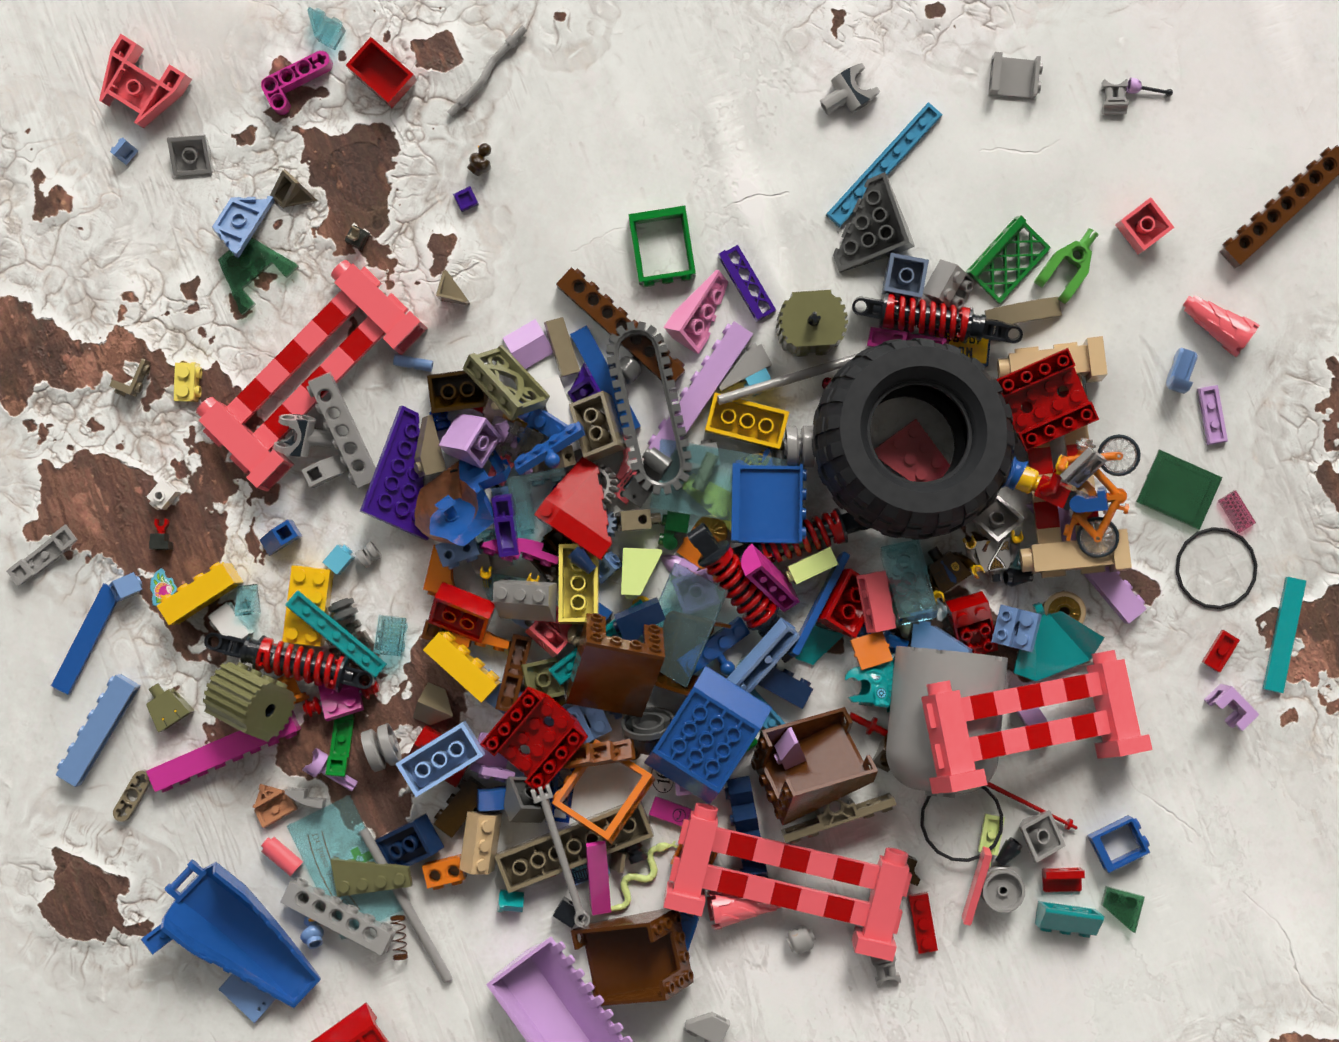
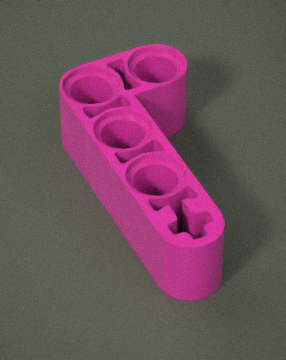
M317 51L265 77L261 82V88L270 106L279 115L287 114L290 111L291 105L285 93L329 72L333 67V62L325 51ZM310 67L308 73L302 74L303 68ZM287 76H293L290 82H285ZM269 85H276L274 90L268 91ZM284 101L282 107L276 108L277 102Z

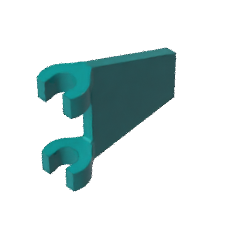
M814 625L801 650L802 653L796 656L795 659L814 665L844 634Z

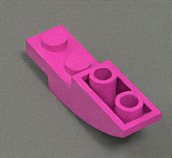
M518 538L519 555L501 557V559L512 562L519 559L521 554L523 559L529 561L536 559L540 561L541 565L551 567V565L558 564L559 556L542 551L544 543ZM497 539L480 544L479 548L483 549V553L494 556V554L499 555Z

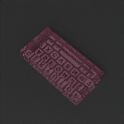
M1236 490L1218 500L1238 533L1256 523Z

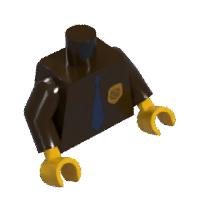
M937 546L927 552L933 562L926 566L925 586L933 597L935 605H938L937 598H942L944 602L943 593L972 575V573L976 579H979V576L976 574L977 571H982L985 574L981 565H977L961 553L948 551L942 555Z

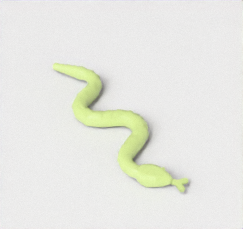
M676 841L672 844L666 842L658 843L648 850L647 862L650 868L648 875L628 873L623 876L620 885L625 899L622 904L611 906L612 912L621 911L629 906L631 902V893L628 888L629 881L635 880L648 883L656 878L658 868L653 854L656 851L663 852L671 846L677 848V845H675Z

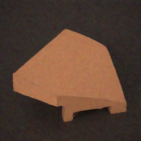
M263 784L259 785V793L252 807L255 808L254 811L262 828L270 826L298 809L295 801L287 796L284 790Z

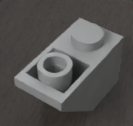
M340 454L320 460L301 470L309 487L316 488L348 472L347 467H344L340 460Z
M714 1012L688 1019L685 1022L687 1033L694 1037L699 1035L704 1038L705 1042H722L730 1026L728 1019Z

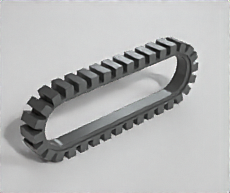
M634 321L626 323L628 330H625L622 325L616 329L619 337L613 333L611 334L609 343L613 345H607L606 353L607 355L614 356L607 357L609 367L616 366V368L609 369L611 379L619 378V380L612 381L614 390L621 389L620 392L615 393L616 402L624 401V403L618 404L617 407L619 414H627L620 416L622 425L629 424V427L622 428L624 437L632 436V439L625 440L627 449H635L628 452L630 461L637 459L636 463L630 464L632 472L640 471L634 478L638 484L645 481L641 487L647 492L653 487L652 494L660 496L661 489H664L665 495L672 494L671 486L676 491H679L683 488L679 480L687 483L690 475L684 472H691L692 463H685V461L692 459L690 451L683 452V449L689 448L688 439L680 440V437L686 436L685 427H677V425L684 424L682 415L675 416L676 413H681L680 403L672 405V402L678 401L677 391L669 392V390L676 389L674 380L667 381L668 378H673L672 368L664 369V367L671 366L669 356H661L668 354L666 344L659 346V344L664 342V338L661 333L655 335L657 329L652 325L645 330L646 322L639 321L638 327L635 328ZM633 335L646 337L655 349L679 455L680 469L673 480L664 483L651 480L644 470L619 360L621 343Z

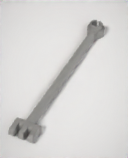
M546 784L547 793H544L542 786L538 787L540 795L536 796L535 789H531L534 803L541 802L576 912L574 921L578 927L583 928L582 921L578 917L580 915L585 916L583 920L585 926L589 924L590 917L586 911H583L548 801V799L553 798L550 785Z

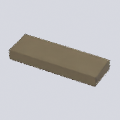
M564 318L545 321L544 325L560 376L564 377L579 373V365Z

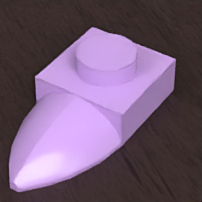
M661 555L664 566L678 578L694 573L699 568L682 557Z

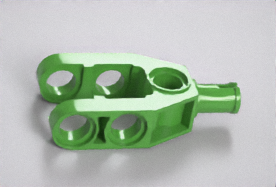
M1088 228L1080 242L1074 241L1056 251L1039 273L1034 283L1042 288L1063 258H1065L1070 264L1077 267L1076 275L1065 286L1066 289L1058 298L1059 301L1066 304L1089 273L1092 255L1089 247L1099 234L1096 231L1092 234L1094 230ZM1073 251H1078L1081 254L1080 260L1073 257Z

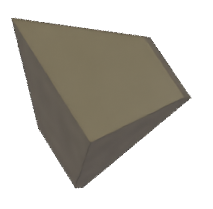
M285 169L282 170L270 194L282 208L318 201Z
M444 270L436 292L439 300L462 305L470 304L448 271Z
M428 682L417 702L413 718L432 725L453 717L446 689Z

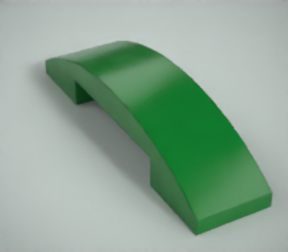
M355 713L334 719L330 754L327 758L325 775L346 776L352 745Z

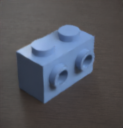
M476 537L465 546L448 543L435 545L442 566H448L449 569L460 566L459 562L467 560V563L477 560V555L482 554Z

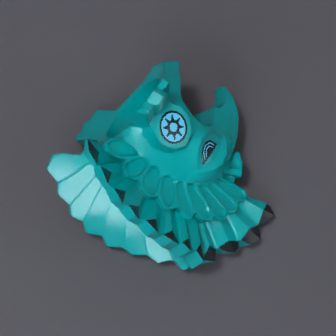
M891 654L893 658L891 662L862 671L859 666H856L847 672L845 680L852 678L853 681H861L859 694L848 697L851 702H859V705L863 706L875 705L886 707L887 713L890 712L895 654Z

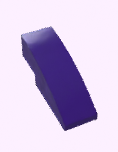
M513 495L493 496L491 500L499 557L519 555Z

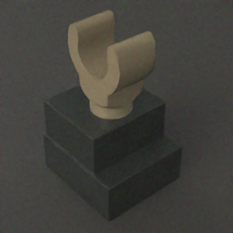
M353 225L345 238V242L362 251L370 233Z

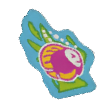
M162 568L156 571L154 577L151 578L150 590L153 593L152 603L154 606L160 604V599L168 594L173 595L177 591L173 579L167 578Z

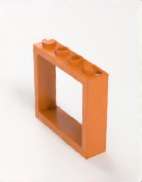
M597 739L593 743L591 742V744L600 743ZM630 760L620 763L642 777L606 831L563 804L587 767L575 768L572 774L565 778L561 790L554 794L552 804L555 808L612 845L655 781L651 773Z

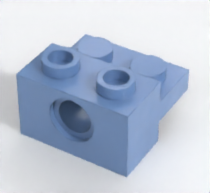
M1000 605L991 642L1033 652L1042 615Z
M573 705L566 709L577 718L588 735L584 743L593 741L612 731L603 710ZM584 714H586L591 727L588 726Z

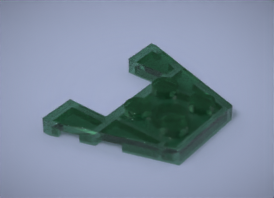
M254 238L250 239L239 258L235 257L228 250L218 259L232 295L238 305V310L242 315H245L256 305L244 291V288L268 267L274 264L286 278L299 268L295 262Z

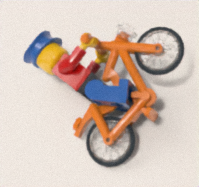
M1112 435L1106 438L1098 449V453L1107 460L1101 468L1113 476L1130 474L1140 462L1141 453L1138 444L1126 435ZM1081 437V441L1076 440L1078 454L1067 457L1060 455L1051 477L1046 475L1039 477L1037 470L1027 466L1029 461L1020 462L1014 457L1011 462L1009 476L1001 488L1017 489L1026 494L1034 491V496L1068 511L1071 508L1074 511L1071 522L1066 524L1063 535L1067 536L1066 540L1070 541L1073 528L1079 523L1080 527L1076 538L1077 544L1083 553L1090 557L1102 558L1114 552L1119 543V531L1111 520L1117 509L1123 510V514H1128L1129 504L1125 503V506L1119 505L1126 501V491L1122 488H1117L1100 469L1093 474L1104 485L1098 487L1097 493L1088 480L1077 488L1062 482L1060 476L1068 468V464H1072L1088 447L1091 450L1096 448V444H1093L1092 439ZM1084 488L1088 492V494H1085V492L1080 490ZM1107 510L1104 517L1087 519L1093 511Z

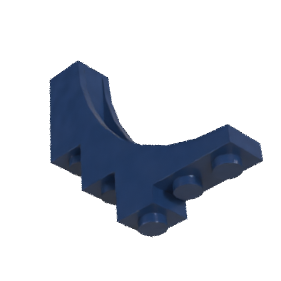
M655 597L614 614L616 621L613 622L617 634L612 636H618L630 641L638 640L643 635L644 624L656 625L666 620L658 598ZM608 711L610 715H614L616 720L623 717L620 713Z

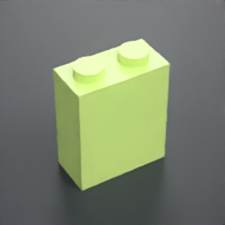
M826 547L786 566L787 571H785V575L789 582L798 584L839 564L831 547Z

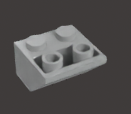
M940 259L924 287L923 294L938 305L945 303L947 310L951 305H955L958 312L964 306L976 281L957 264Z

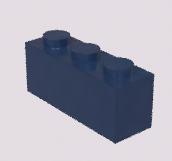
M775 664L758 685L803 709L813 691V688L810 687L811 682L802 677L799 681L793 677V672L785 668L781 671L776 668L778 664Z

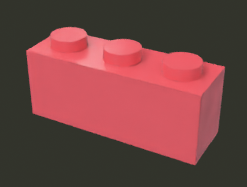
M886 571L857 575L867 633L896 628V616L893 613V599L889 592V578L886 575Z

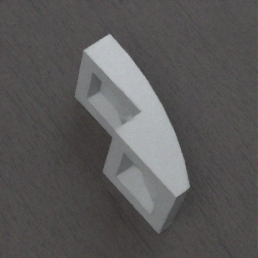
M293 787L285 789L287 796L301 804L315 808L326 806V798L307 797L308 789Z

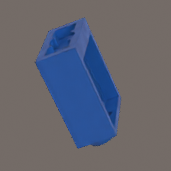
M1127 815L1087 835L1106 872L1110 873L1150 853L1148 849L1150 844L1147 838L1141 835L1139 831L1141 825L1136 818L1134 819ZM1128 824L1138 848L1111 861L1100 837Z

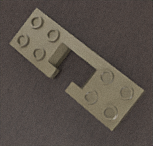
M890 793L858 804H855L851 798L847 799L848 804L838 799L836 801L841 806L839 811L832 812L829 807L831 803L825 805L823 812H820L819 809L815 810L817 818L781 829L785 843L794 844L801 841L800 838L807 835L808 838L819 835V831L860 817L867 819L873 817L874 813L882 811V813L891 811L893 806L897 805L895 798Z

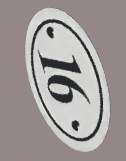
M650 767L649 773L655 778L651 785L653 790L661 796L671 794L675 788V782Z

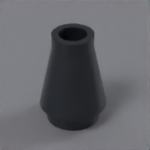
M1009 568L1003 572L1004 584L1010 587L1032 582L1034 577L1032 571L1022 572L1021 569Z
M1010 837L1008 840H1005L995 860L1005 867L1008 862L1021 853L1023 846L1017 840Z

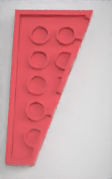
M917 419L874 449L880 461L910 481L928 482L940 479L950 467V464Z

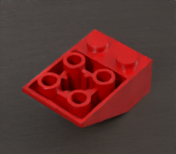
M982 591L945 602L955 639L971 648L972 653L986 654L998 650L997 643L991 642L994 625L989 601Z

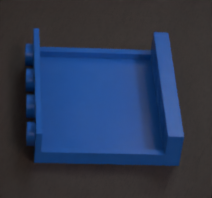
M733 463L731 543L802 544V539H806V527H802V520H806V508H803V500H806V489H803V481L807 480V469H803V464H800V466H764Z

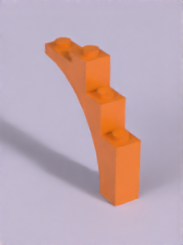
M433 545L423 590H427L428 595L435 596L442 582L455 586L453 568L449 569L448 566H442L436 547ZM487 630L482 643L475 641L474 645L486 647V644L492 645L494 650L504 652L505 649L510 648L511 641L496 636ZM452 632L457 638L455 642L459 645L463 644L467 648L471 647L473 640Z

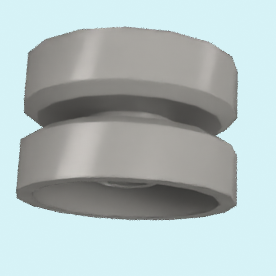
M813 425L803 426L800 438L796 426H786L784 438L786 466H798L799 456H801V464H803L804 468L814 467L815 457L812 451Z
M389 723L378 726L377 733L373 729L361 732L362 746L368 763L374 772L385 769L386 763L394 766L398 761L402 760L397 738Z
M993 866L988 869L980 896L991 909L1000 913H1009L1016 910L1022 904L1025 897V886L1022 879L1012 869L1004 866Z

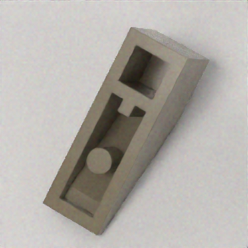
M432 414L423 417L414 458V469L419 478L446 471Z

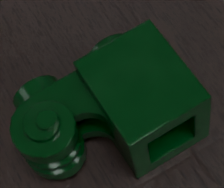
M667 511V515L663 514L661 525L665 526L664 534L660 533L658 544L668 550L675 549L678 541L673 536L677 532L687 534L690 514Z

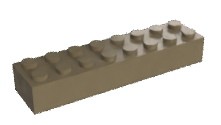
M642 801L612 845L605 841L607 855L654 837V832ZM623 804L586 819L606 831ZM578 822L557 829L570 869L587 863L586 843L605 841ZM550 832L498 852L495 855L508 893L563 872Z

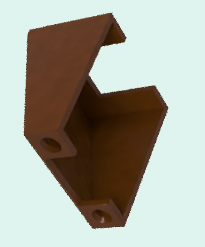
M586 613L567 688L566 703L642 717L665 659L663 628L655 624H644V643L638 640H625L618 636L609 637L606 636V617L598 613Z
M845 707L761 730L751 759V766L753 770H756L759 776V783L762 787L764 786L769 803H772L775 816L780 820L782 826L874 782L878 769L870 755H867L863 761L849 734L853 722ZM792 727L806 761L785 770L783 764L778 765L774 756L777 751L774 745L785 731Z
M665 908L589 923L587 926L584 924L583 928L577 927L571 930L574 949L578 950L585 946L593 981L592 984L595 987L592 990L593 996L600 995L604 999L601 1006L667 1001L694 983V974L689 962L690 956L686 948L685 933L682 929L679 911ZM578 934L581 936L580 942L578 941Z

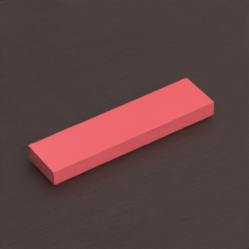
M982 847L962 913L963 924L970 926L972 924L992 859L991 850L987 847Z

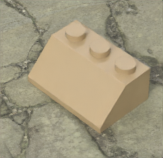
M467 811L460 870L474 875H488L495 870V855L498 849L502 813Z

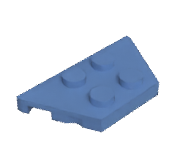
M267 196V199L233 197L228 201L212 228L235 257L239 258L275 202L272 196Z

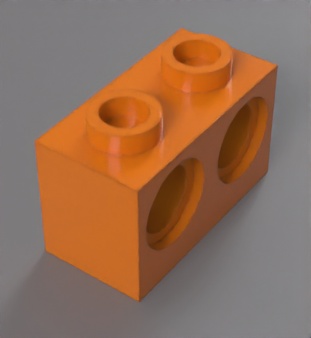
M461 854L425 862L422 865L427 889L433 888V890L444 888V884L451 883L454 886L463 883L467 874L459 869ZM450 867H457L459 869V874H451ZM438 871L440 879H433L431 872Z

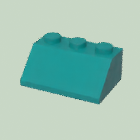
M1038 901L1035 924L1044 932L1059 930L1061 934L1071 935V932L1079 933L1078 935L1081 937L1090 938V935L1097 936L1104 921V916L1093 908Z

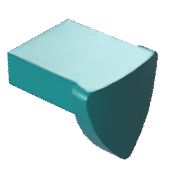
M501 889L497 912H523L524 892L513 891L508 893L505 889Z

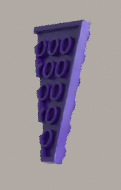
M401 405L396 413L360 512L426 541L429 540V537L423 534L415 525L417 497L420 489L424 487L423 479H425L424 477L419 478L414 469V458L420 432L419 413Z

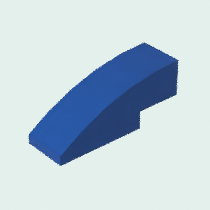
M506 786L477 789L478 811L504 810Z

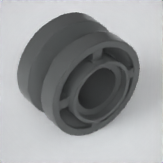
M345 598L327 607L329 612L334 613L331 618L340 622L355 616L354 614L358 613L357 607H352L354 599Z

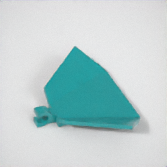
M1042 603L1033 604L1035 613L1041 614L1042 617L1033 652L1019 649L1013 673L1034 681L1057 674L1090 661L1092 654L1097 651L1105 637L1062 611L1045 615Z

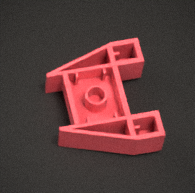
M120 34L110 51L99 101L110 107L114 98L139 113L134 123L145 128L184 94L192 79L170 64L160 80L154 78L135 66L144 48Z

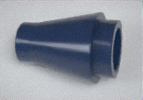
M578 546L568 556L571 560L570 563L585 571L588 575L596 568V565H594L584 548L581 549Z

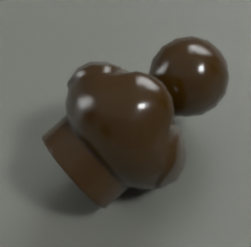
M483 143L478 146V153L470 155V164L467 168L476 176H480L491 169L490 161L485 158L490 155L491 146Z

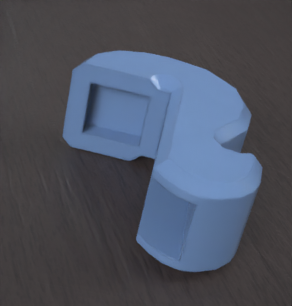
M1182 347L1177 350L1174 356V363L1166 380L1168 389L1182 394L1190 390L1193 382L1189 380L1198 358L1196 352Z

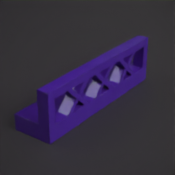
M738 244L727 251L724 250L718 253L719 260L755 321L758 322L775 312L776 308ZM737 251L740 256L739 264L733 263L728 255ZM739 268L749 271L748 281L741 278L738 273ZM749 284L759 288L758 297L751 295L748 290ZM758 302H767L770 309L762 313L758 307Z

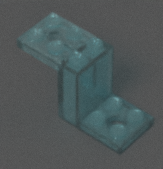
M565 468L507 478L509 494L513 495L517 533L521 532V535L534 534V530L538 529L530 484L534 487L545 485L544 481L549 480L552 483H558L567 475ZM495 528L484 530L477 536L478 539H483V542L496 539Z

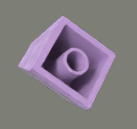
M458 413L451 422V426L446 434L442 437L439 446L447 455L482 469L501 436L486 418Z

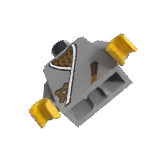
M1012 530V539L1010 537L1004 538L998 544L992 540L976 541L973 536H971L970 542L963 538L962 541L966 546V556L977 565H981L985 572L989 571L990 582L1002 581L1000 570L1009 569L1010 565L1013 564L1019 551L1020 542L1023 541L1024 536L1022 531H1020L1018 536H1015V532Z

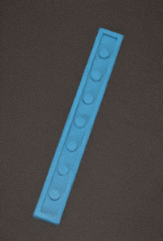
M928 102L826 213V216L840 228L854 213L853 209L858 199H862L867 189L864 187L867 179L884 172L888 176L943 114Z

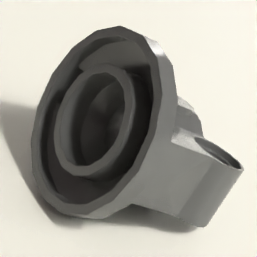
M646 707L642 717L626 715L622 719L623 739L631 738L634 740L635 759L633 760L638 759L640 754H650L672 721L673 713L658 707Z

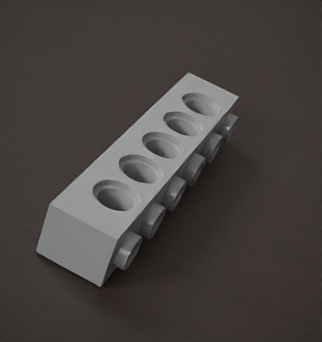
M331 371L310 380L307 390L310 396H314L317 404H315L319 415L323 414L326 420L323 422L327 432H331L334 437L332 443L335 449H339L342 454L340 460L343 466L348 467L350 471L348 476L352 485L356 484L357 488L370 483L376 467ZM324 390L329 391L331 399L323 400L321 392ZM331 408L338 409L339 417H331L329 410ZM339 426H345L348 430V433L346 435H340L337 432V428ZM352 443L355 445L356 451L349 453L346 451L345 446ZM361 461L364 464V468L357 470L354 468L353 463Z
M296 878L289 882L280 903L381 956L388 951L397 932L392 929L390 924L375 920L376 918L371 914H363L358 911L359 909L356 906L342 903L339 897L325 894L323 889L308 885V882L302 878ZM303 893L308 895V902L303 899ZM320 902L325 904V911L320 908ZM336 911L342 913V919L336 916ZM354 919L359 922V928L353 925ZM370 928L376 931V937L370 934Z

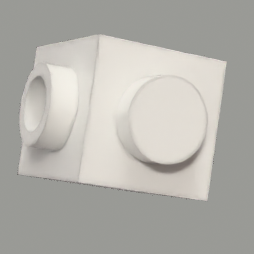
M161 479L147 495V498L150 500L149 504L155 509L167 510L181 492L167 480Z

